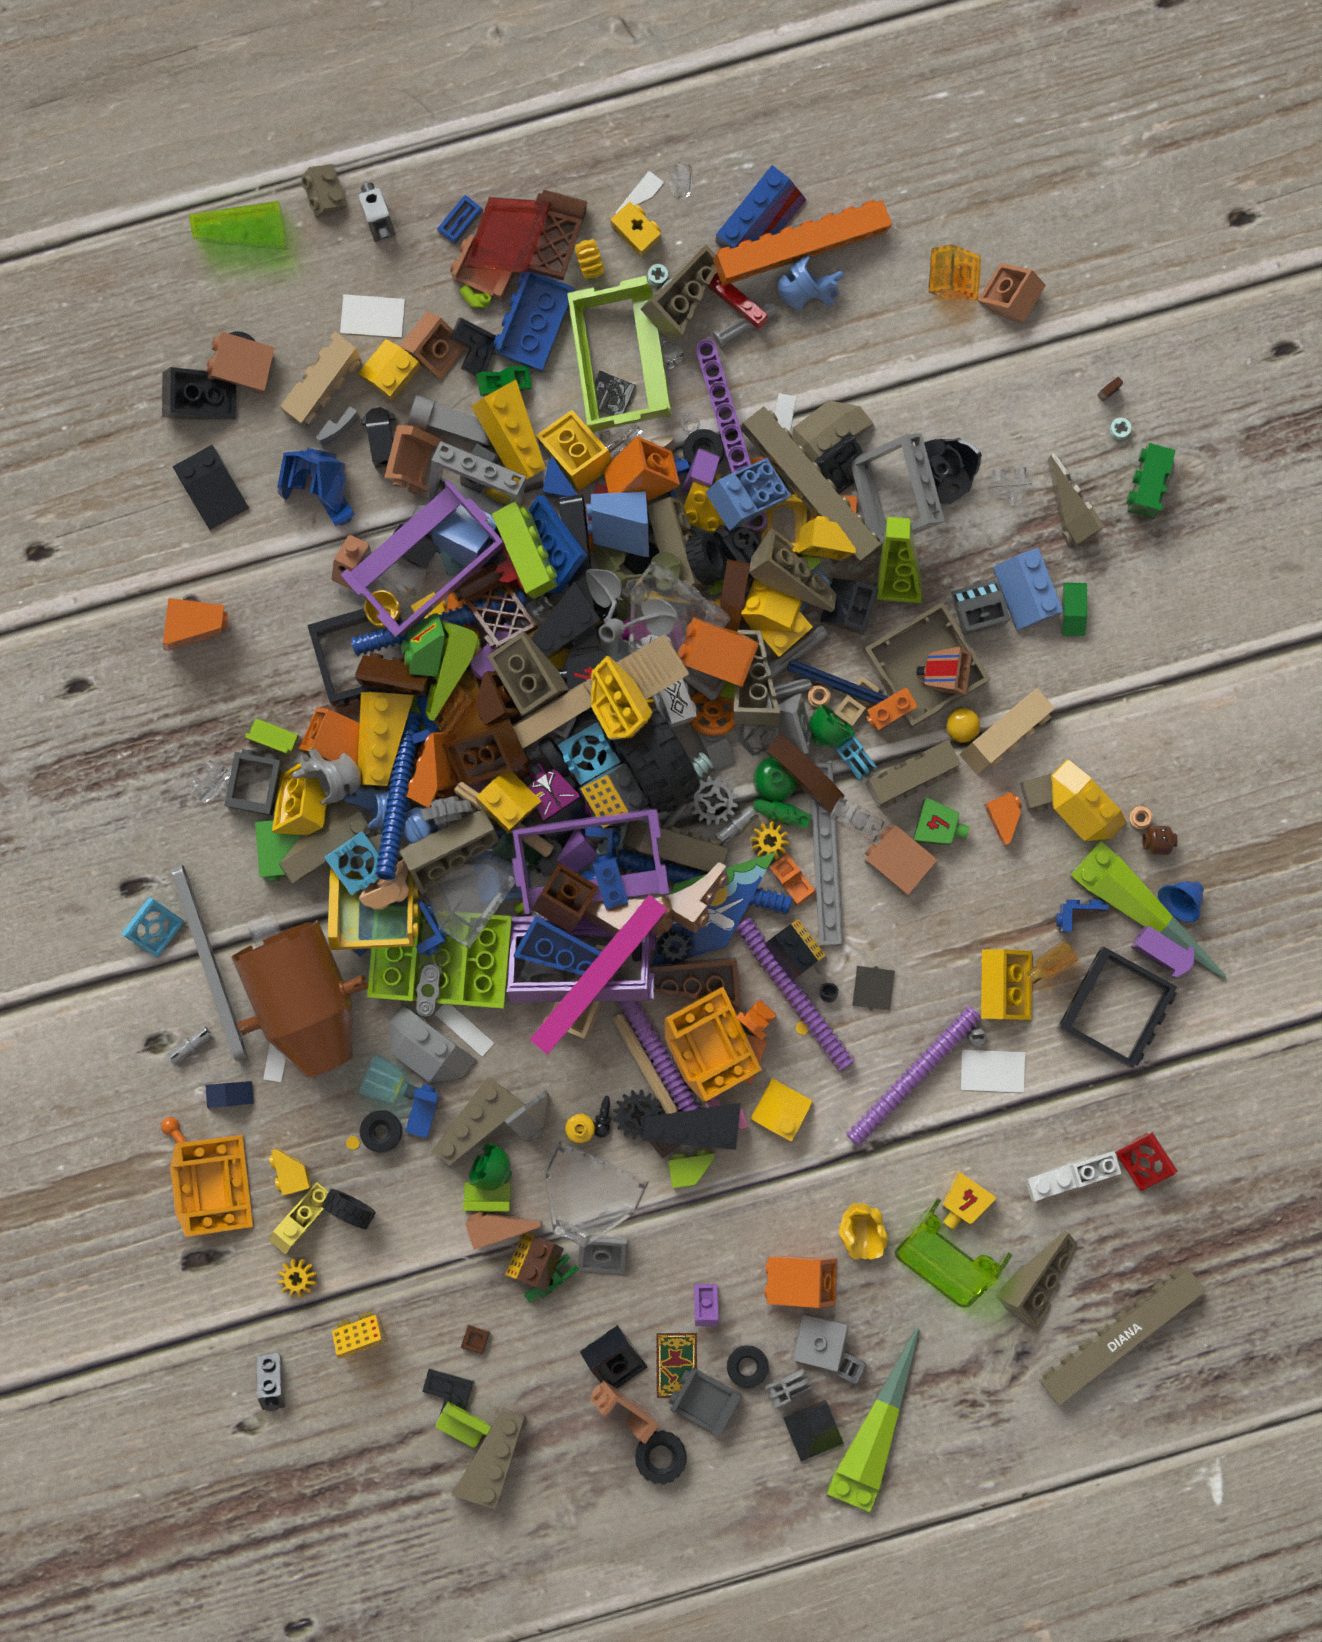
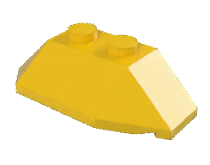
M606 656L592 670L591 707L609 739L631 738L648 721L652 710L634 679L611 657Z
M1066 759L1052 773L1053 809L1083 841L1112 839L1126 825L1127 821L1121 809L1091 777L1071 761Z

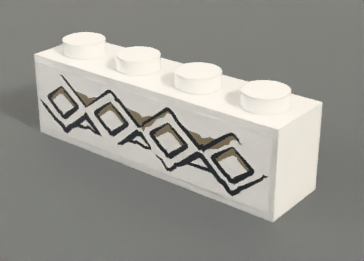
M652 634L639 638L636 641L637 648L640 649L660 636ZM680 679L653 695L657 709L667 720L671 728L689 723L697 716L695 703L689 697L688 685L684 679Z

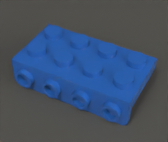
M526 271V273L522 272L519 277L518 285H520L518 293L514 292L510 300L511 311L509 314L506 313L504 315L501 325L504 327L501 335L497 334L493 347H496V355L543 372L569 307L568 293L575 292V287L537 273Z
M538 495L528 510L533 516L542 544L548 553L549 563L556 571L557 577L555 579L558 585L546 593L561 594L587 555L546 497Z

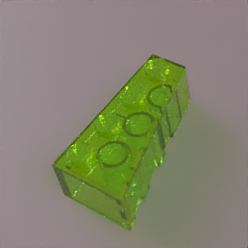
M279 201L188 214L192 237L197 242L288 250L282 207Z

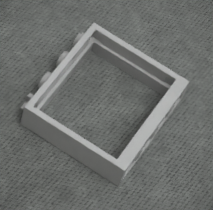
M922 433L905 434L856 457L850 462L867 528L878 535L880 547L883 545L886 523L870 462L897 449H903L921 518L911 523L913 535L945 522Z
M440 441L431 460L429 499L433 500L447 487L445 484L447 479L442 478V469L444 468L510 495L509 504L516 501L522 506L526 476ZM513 477L520 479L519 484H517V481L513 480ZM450 481L466 500L471 498L481 510L491 515L507 506L486 495Z

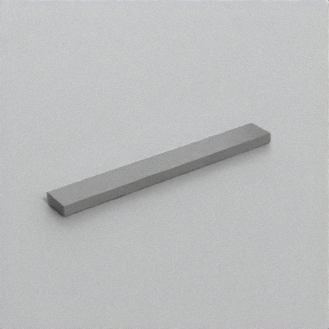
M815 763L833 782L832 763ZM811 798L819 947L842 945L835 809L830 814Z

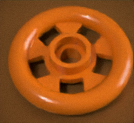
M699 690L696 691L690 699L695 703V706L697 703L703 705L702 712L696 711L697 716L689 724L694 730L706 736H721L730 732L737 725L734 724V700L720 697V691L718 701H708V697ZM728 703L731 711L724 712L722 705ZM715 711L717 714H710L709 712ZM704 718L710 723L708 726H705L699 721ZM724 718L727 723L719 726L716 722Z

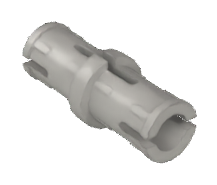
M749 806L735 819L729 820L730 823L715 834V837L725 846L739 833L742 834L744 829L756 820L759 815Z
M203 1026L202 1029L190 1038L186 1037L180 1046L167 1055L170 1059L172 1058L171 1061L177 1066L178 1063L191 1053L195 1054L198 1052L197 1049L212 1039L213 1035Z

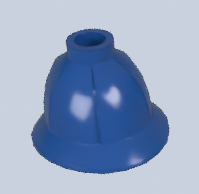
M1190 881L1179 882L1175 885H1165L1158 891V900L1173 917L1184 922H1195L1200 917L1204 888L1199 882L1193 883Z

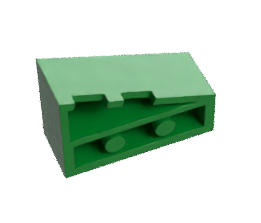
M1149 443L1145 449H1141L1138 457L1141 465L1139 470H1135L1132 478V483H1135L1133 492L1129 491L1126 504L1129 505L1127 512L1154 519L1162 511L1163 504H1161L1163 494L1166 493V482L1171 472L1176 450Z

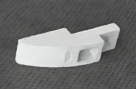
M1112 1151L1042 1172V1174L1026 1178L1025 1182L1031 1201H1037L1121 1174L1115 1152Z

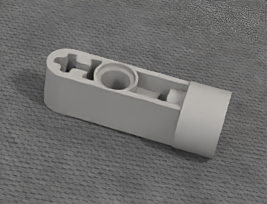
M416 395L408 419V426H415L423 431L429 429L475 445L479 444L490 448L491 441L477 417L437 405L434 400Z

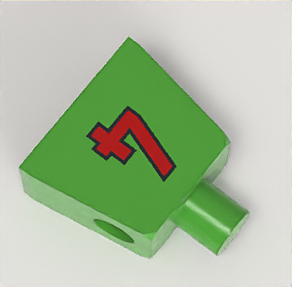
M925 798L913 840L919 843L950 845L953 836L966 840L970 826L957 823L959 818L957 811L929 798Z

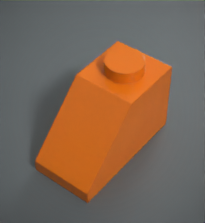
M1012 792L984 805L1003 846L1011 842L1021 814L1019 809L1022 807L1017 795L1013 796Z

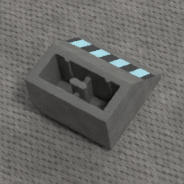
M995 579L951 591L963 635L1009 622L1010 616L1006 602Z

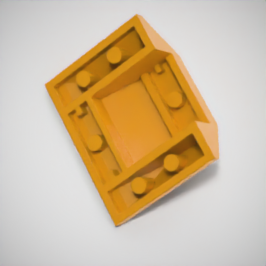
M724 987L715 990L665 1018V1040L684 1081L703 1102L712 1099L762 1070L746 1034L736 1018L737 1015Z
M243 1135L176 1143L173 1150L170 1172L175 1214L185 1237L253 1227Z

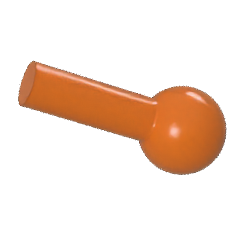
M167 1117L162 1121L161 1130L164 1134L171 1135L177 1143L188 1142L179 1131L180 1125L176 1118Z

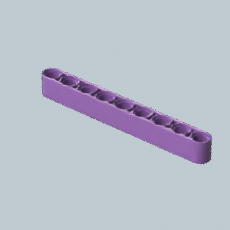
M703 339L697 344L696 352L732 473L750 466L751 463L716 345L712 340ZM705 348L713 350L709 356H703L701 353ZM711 369L719 370V374L716 377H709L707 375ZM718 390L726 392L724 397L719 399L714 397V393ZM724 411L732 413L731 417L727 420L720 418ZM731 432L738 434L737 439L734 441L726 439L727 435ZM738 453L743 454L745 457L741 462L737 463L732 460L734 455ZM765 512L758 516L763 519L761 526L754 527L751 525L752 520L747 522L748 528L754 534H762L767 530L768 520Z

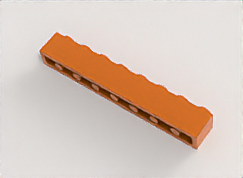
M870 200L862 204V207H848L840 214L834 215V213H830L815 222L808 220L803 222L800 227L794 229L792 226L786 227L778 234L772 235V233L761 236L757 241L751 242V240L741 242L738 247L732 249L724 247L717 251L713 263L722 286L795 263L807 254L813 257L887 233L892 226V222L883 200L877 202Z

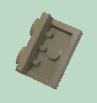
M333 164L309 167L301 176L302 186L306 190L309 206L313 210L315 217H320L327 211L345 209L347 202Z

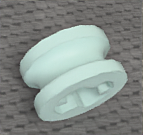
M655 264L649 268L648 281L652 286H663L667 282L668 271L663 265ZM656 271H661V275L664 277H660V280H655V276L652 273L656 274Z
M1125 418L1115 419L1110 426V434L1117 440L1127 438L1131 431V424ZM1123 424L1125 425L1124 429L1127 431H1122L1119 434L1116 432L1117 428H1114L1115 425Z

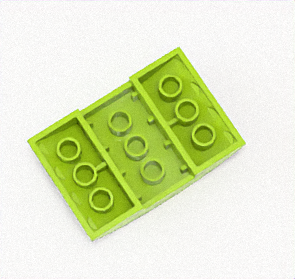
M387 906L382 910L376 909L372 940L408 938V908ZM419 909V918H415V923H418L419 936L414 937V946L371 948L367 998L417 1002V986L420 983L422 968L427 963L436 962L442 968L441 971H443L439 979L440 993L436 1003L490 1008L505 1007L512 916L436 911L437 915L434 917L438 924L442 923L448 933L445 937L448 942L439 947V952L428 957L427 954L421 955L416 946L434 936L435 933L422 909ZM425 984L422 987V993L425 996L431 997L434 995L435 989L431 984Z

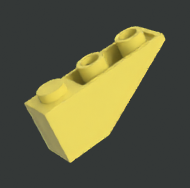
M316 1182L276 1227L268 1240L286 1255L324 1210L322 1204L329 1191Z

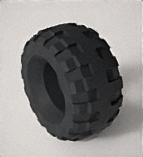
M649 706L652 710L650 718L631 738L609 740L621 761L620 763H626L648 802V807L653 808V810L657 809L659 814L664 811L669 813L693 799L694 794L700 789V781L686 750L667 720L658 709Z

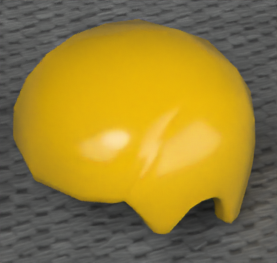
M384 590L373 592L372 595L397 621L401 609L395 596ZM366 599L364 611L369 621L378 628H386L377 617L380 612Z
M966 707L955 708L948 714L946 719L947 733L954 741L960 743L971 742L979 734L980 719L972 709Z

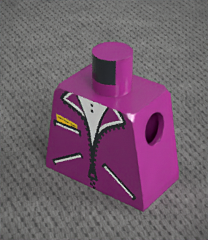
M539 763L528 770L535 781L528 788L542 801L537 806V810L543 822L580 799V795L555 769L546 774Z

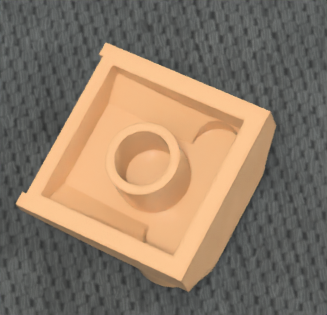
M404 860L399 861L396 865L397 871L395 872L396 877L394 879L382 880L378 878L375 883H370L363 890L359 899L364 906L371 907L373 910H382L390 903L395 901L401 902L408 896L410 888L405 881L409 870Z

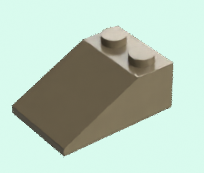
M524 631L487 656L522 716L535 712L569 690L556 667Z

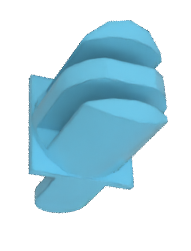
M854 735L843 746L834 748L843 760V763L847 764L859 781L863 779V776L851 760L853 759L865 775L870 773V770L858 754H861L871 769L876 770L878 768ZM854 743L859 748L855 752L850 747ZM846 749L851 754L847 758L842 753Z

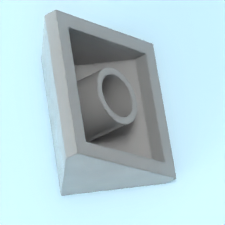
M797 694L778 705L780 709V726L778 728L783 736L804 754H807L810 750L813 734L809 729V718L802 694Z
M581 1235L578 1266L580 1270L578 1271L624 1275L627 1238Z

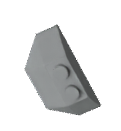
M404 1004L389 1022L393 1056L429 1083L463 1078L476 1061V1058Z

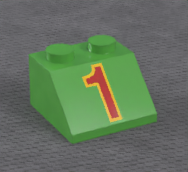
M438 613L432 614L409 630L407 639L402 641L401 650L402 654H405L404 664L408 665L410 674L438 676L445 638Z

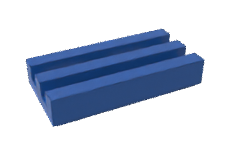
M464 195L439 225L437 231L455 245L483 211L482 207ZM466 203H468V207L463 211V213L449 228V230L446 231L445 228L448 226V224L453 220V218L462 209V207ZM475 208L474 212L469 216V218L464 222V224L453 236V232L462 223V221L471 212V210Z

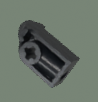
M381 407L371 409L361 419L362 426L366 425L371 457L375 468L387 467L393 444L390 421L396 420L394 413Z
M719 525L713 533L714 538L717 539L729 560L751 563V557L761 544L754 533L745 527H737L729 531L727 526ZM739 539H740V540L745 539L746 542H745V544H744V543L739 544V543H738V540H739Z

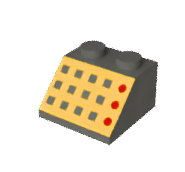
M626 763L613 766L579 788L594 817L637 811L648 804ZM602 825L600 827L603 829L609 825Z

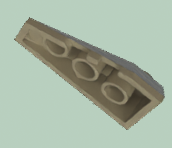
M1064 1231L1014 1274L1001 1289L997 1297L1006 1310L1034 1330H1037L1049 1312L1052 1304L1048 1302L1053 1290L1058 1291L1060 1286L1058 1278L1061 1272L1067 1269L1077 1246L1069 1232Z

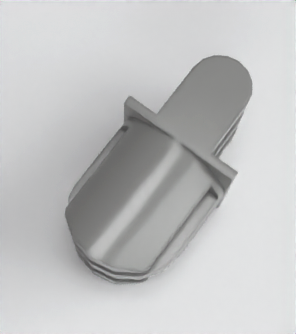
M804 1369L764 1386L765 1389L769 1390V1398L773 1399L774 1408L791 1402V1400L813 1390V1387L810 1385L792 1394L789 1393L809 1383L808 1377L801 1378L788 1385L785 1384L806 1373ZM781 1383L783 1389L776 1391L774 1386ZM786 1393L788 1398L781 1401L778 1395Z

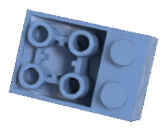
M768 458L717 480L705 492L729 531L746 524L791 497Z

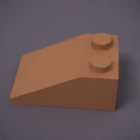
M479 1211L471 1214L465 1225L473 1249H477L540 1228L542 1221L496 1213L485 1214L484 1211Z

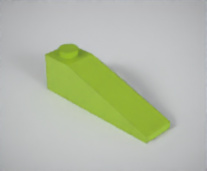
M442 620L441 624L445 638L438 676H433L435 683L430 684L425 712L430 720H435L473 659L474 652H477L479 648V639L474 631Z

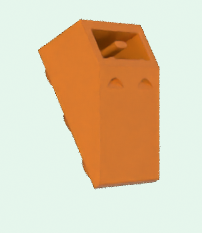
M453 731L431 733L426 738L424 752L416 763L417 770L408 784L409 790L406 797L430 808L431 802L454 796V790L458 785V778L443 747L444 743L455 739Z

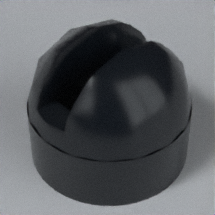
M833 983L823 984L820 988L821 999L826 1003L834 1002L838 997V987Z

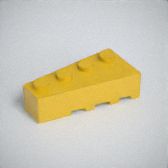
M516 380L470 405L507 469L526 476V480L546 469ZM513 477V480L517 481V484H519L520 479Z
M378 692L361 693L357 765L361 771V785H388L414 695Z

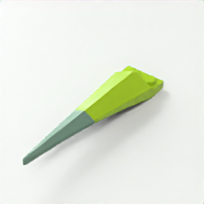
M1102 841L1096 843L1069 875L1085 890L1140 925L1152 927L1186 950L1189 946L1195 948L1194 960L1221 978H1226L1221 969L1121 857L1116 855Z
M916 1328L868 1415L837 1466L826 1494L868 1512L871 1511L880 1489L919 1328Z

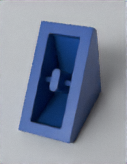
M551 458L548 462L543 495L557 498L577 495L554 458Z

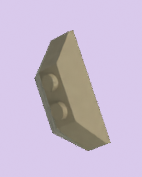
M828 400L793 427L792 440L805 449L807 457L811 462H815L814 460L851 433L857 438L874 423L860 406Z

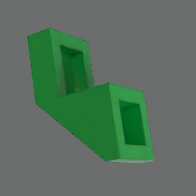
M509 366L500 372H479L476 374L480 396H487L514 380L517 381L520 391L532 389L528 366Z
M1064 582L1061 602L1063 607L1062 636H1085L1087 623V583Z

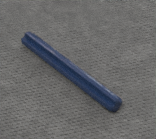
M791 660L789 663V672L870 704L876 705L888 698V696L799 661Z

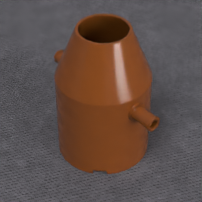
M318 920L314 921L313 925L311 922L275 934L262 940L264 945L255 949L251 945L231 956L255 1012V1016L238 1022L239 1029L244 1027L243 1030H240V1033L246 1035L261 1029L265 1038L306 1078L327 1072L353 1058V1014L350 996L356 992L368 989V982L362 983L366 980L364 975L348 981L343 980Z

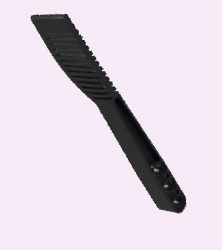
M583 494L560 497L561 520L587 555L569 581L568 587L570 588L575 582L596 612L595 600L590 593L586 580V571L592 569L584 497ZM598 626L575 641L567 658L600 651ZM566 661L564 663L563 669H567ZM592 707L575 716L576 721L568 738L599 722ZM585 736L588 743L599 741L594 736Z

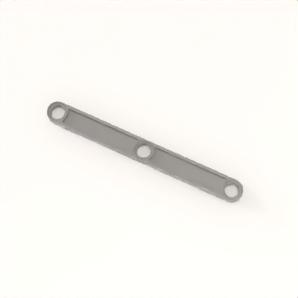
M183 864L171 868L172 876L235 1061L247 1058V1051L187 872Z

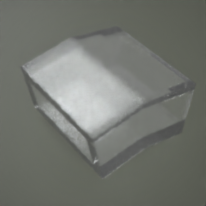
M273 912L246 923L256 948L264 945L262 940L282 932L276 915Z

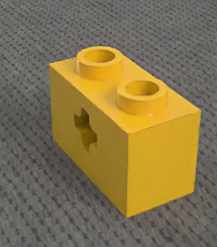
M628 202L610 219L611 227L642 258L661 240V229L653 220L650 222L645 217L646 214L639 205L636 204L634 206L631 202ZM633 226H641V231L639 229L633 230Z

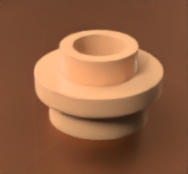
M823 685L813 686L808 692V701L816 708L820 704L826 706L830 701V691ZM816 693H821L823 695V699L821 701L815 699Z
M1139 806L1130 812L1129 821L1134 828L1145 829L1152 823V813L1148 808ZM1138 814H1142L1144 816L1143 822H1139L1137 820Z

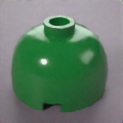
M820 704L810 717L809 729L814 735L812 740L819 747L824 745L829 748L841 747L850 740L855 732L846 721L843 723L832 709L823 704Z
M769 757L762 760L753 773L755 791L762 798L772 802L774 800H786L794 793L797 782L780 769V764Z
M487 1143L482 1148L485 1151L482 1157L477 1155L469 1174V1179L473 1181L469 1183L476 1188L489 1191L499 1188L503 1183L506 1184L511 1178L512 1171L510 1170V1158L506 1151L493 1143Z

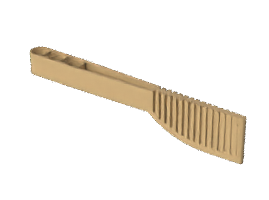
M665 634L617 662L634 679L645 700L689 674ZM588 679L586 682L581 683L513 724L512 726L522 748H525L590 708L593 679Z

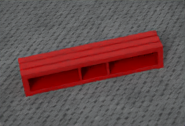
M718 273L713 276L708 285L709 289L755 326L756 329L760 330L768 322V314L731 283L722 286Z

